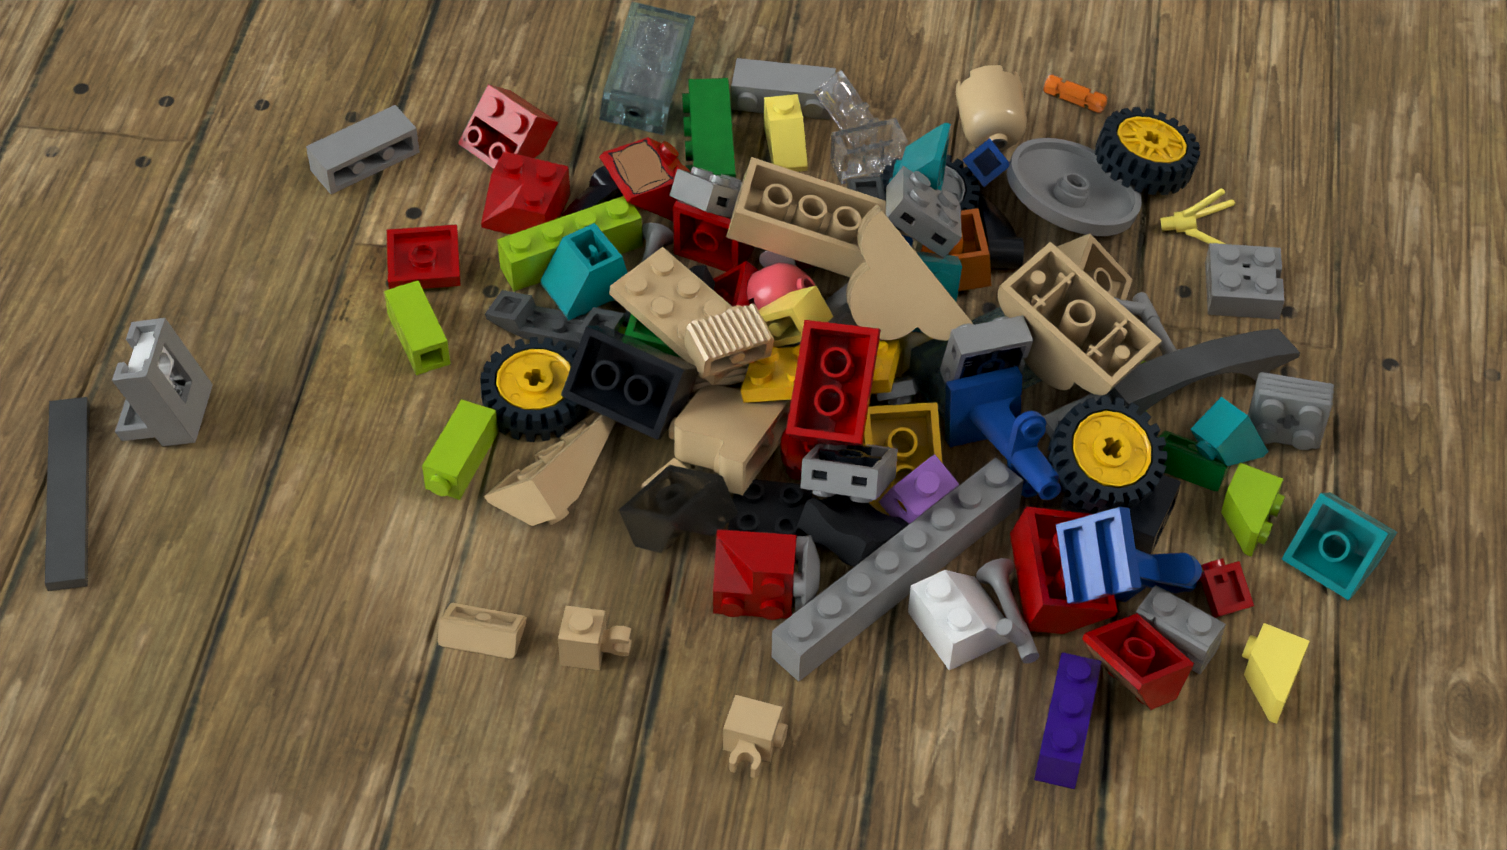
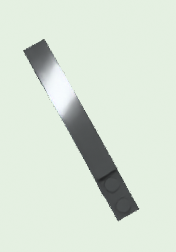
M1278 328L1209 340L1159 356L1138 365L1105 395L1092 393L1044 415L1043 417L1046 420L1045 432L1052 439L1053 432L1068 411L1078 403L1082 404L1086 399L1092 397L1097 401L1101 396H1109L1110 402L1116 397L1125 399L1124 406L1128 407L1131 402L1138 405L1139 408L1136 413L1141 415L1166 396L1198 380L1224 373H1241L1257 381L1260 372L1270 373L1271 370L1299 358L1300 352Z

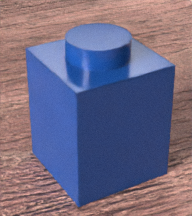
M990 138L962 160L983 187L1005 171L1010 164Z

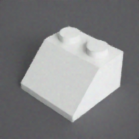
M943 570L911 585L908 613L949 671L1010 642L1006 637L998 634L996 630L998 622L1005 617L974 576Z

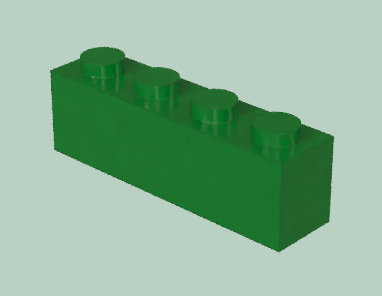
M688 79V93H682L683 113H689V117H683L684 137H691V141H685V160L692 161V165H686V167L690 171L694 166L711 171L715 175L721 176V174L736 178L729 79Z

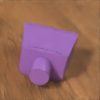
M934 454L895 484L879 503L890 516L900 517L910 524L956 489L959 483ZM897 499L904 505L906 511L899 505Z

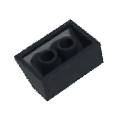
M586 326L561 396L659 440L670 427L672 419L677 417L687 404L699 372H697L696 366L607 326Z

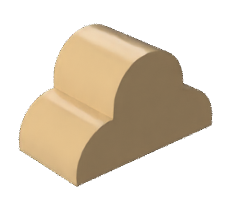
M875 205L868 211L860 223L857 238L859 250L865 262L853 272L846 289L847 304L856 324L863 327L879 328L881 330V340L899 339L918 327L927 336L943 341L949 340L952 329H956L963 324H973L880 207Z
M1049 242L999 286L998 301L1003 313L1009 318L1023 315L1033 338L1028 357L1023 358L1024 361L1042 381L1056 389L1068 390L1077 384L1090 393L1105 395L1157 349L1162 342L1157 335L1052 242Z

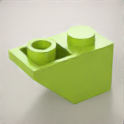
M1240 462L1227 489L1221 513L1244 554L1252 557L1257 544L1265 545L1273 526V523L1268 522L1270 515L1278 517L1284 503L1285 496L1279 494L1283 478Z

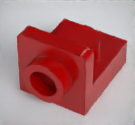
M1224 558L1201 565L1203 572L1198 583H1202L1214 618L1254 606L1240 561L1226 565Z

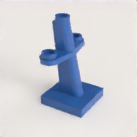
M1015 366L947 381L945 393V440L949 447L988 439L1006 458L1008 468L1024 480L1022 496L1029 498L1039 494L1043 500L1055 498L1061 491V486L1058 482L1059 475L1037 447L1040 438L1045 434L1046 420L1036 411H1027L1021 414L1022 374L1018 367Z
M1117 507L1056 524L1067 603L1079 604L1111 595L1115 596V600L1127 602L1146 587L1153 588L1155 585L1174 594L1191 592L1196 588L1201 577L1202 567L1198 560L1190 554H1148L1136 549L1129 508Z

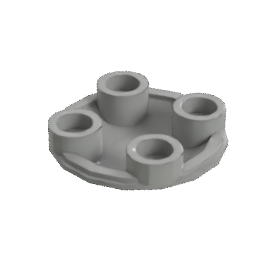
M808 535V537L797 536L796 540L798 572L794 573L793 580L796 612L814 599L819 590L820 560L811 535Z

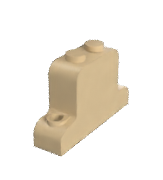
M719 385L704 386L692 399L688 400L679 416L674 417L671 421L669 438L674 440L675 458L681 462L714 469L715 473H719V486L723 490L743 495L781 443L782 434L787 428L791 400L743 403L740 390Z

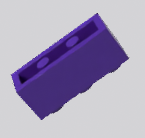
M1061 653L1034 780L1075 789L1102 661Z

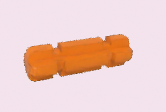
M1053 74L1049 75L1043 88L1046 94L1054 97L1058 94L1060 99L1083 108L1087 105L1089 106L1088 110L1096 113H1102L1106 107L1108 97L1103 93L1095 91L1093 94L1090 88L1066 80L1064 83L1062 82L1063 78Z

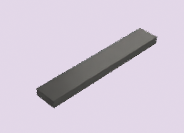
M87 397L49 401L45 585L48 591L88 586L90 404Z

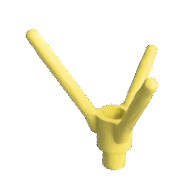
M1221 188L1194 206L1180 212H1174V216L1160 218L1162 232L1176 230V233L1185 232L1186 235L1195 237L1208 244H1225L1197 230L1196 219L1235 205V201L1231 199L1205 208L1225 194V190Z

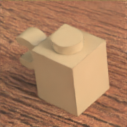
M565 606L558 636L560 665L600 670L604 652L618 656H629L632 640H630L631 628L613 626L606 630L604 610Z
M735 695L723 728V750L731 752L729 757L730 772L735 773L739 762L748 761L751 763L750 777L756 778L761 770V760L771 762L775 747L782 749L788 725L782 723L783 707Z

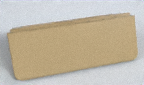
M450 603L439 619L438 645L513 659L517 653L527 617Z

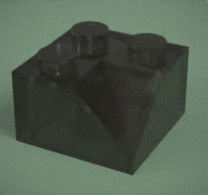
M668 465L619 509L635 547L659 553L670 548L674 541L685 531L714 536L717 533V529L723 530L726 524L738 514L723 476Z

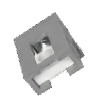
M166 318L131 322L126 340L132 347L133 352L128 366L125 362L117 364L112 379L113 383L126 398L115 433L121 441L155 437L161 446L195 443L213 384Z

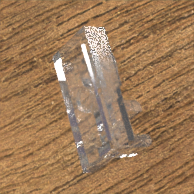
M842 70L834 73L814 91L852 146L856 145L880 123L879 118H874L868 110L869 104L861 100L860 95Z

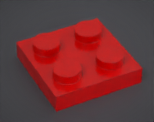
M457 224L387 229L389 289L417 280L422 289L461 286Z

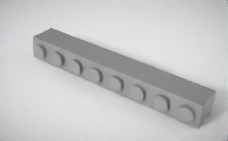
M994 458L772 630L771 657L798 682L907 597L910 594L911 585L936 574L1018 509L1024 480L1000 460Z

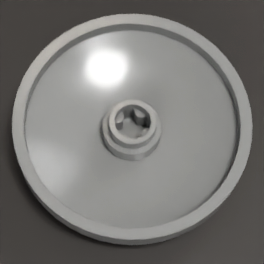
M1056 138L1032 139L1020 144L1013 152L1009 161L1007 179L1015 195L1035 214L1066 230L1085 235L1091 233L1092 236L1116 235L1132 226L1141 209L1140 192L1134 191L1135 186L1130 185L1129 188L1121 185L1122 179L1114 181L1110 178L1111 172L1105 173L1101 169L1102 164H1098L1095 150L1084 145Z

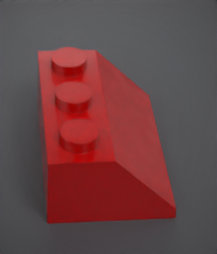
M804 320L786 428L788 436L797 441L833 446L863 444L881 333L879 328Z
M1026 506L1010 532L1023 616L1029 631L1065 634L1116 615L1117 606L1114 595L1079 604L1067 603L1056 524L1092 514Z

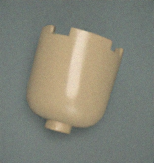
M988 65L971 70L970 77L962 83L958 81L955 93L963 132L968 142L978 148L990 138L1000 151L1017 144L1025 133L1027 123L1023 84L1019 74L1016 71L1013 74L1005 72L1001 65Z

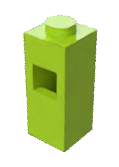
M417 280L384 291L388 316L415 374H423L450 365L448 341L419 281Z
M461 399L422 465L426 489L439 496L461 499L498 435L496 410Z

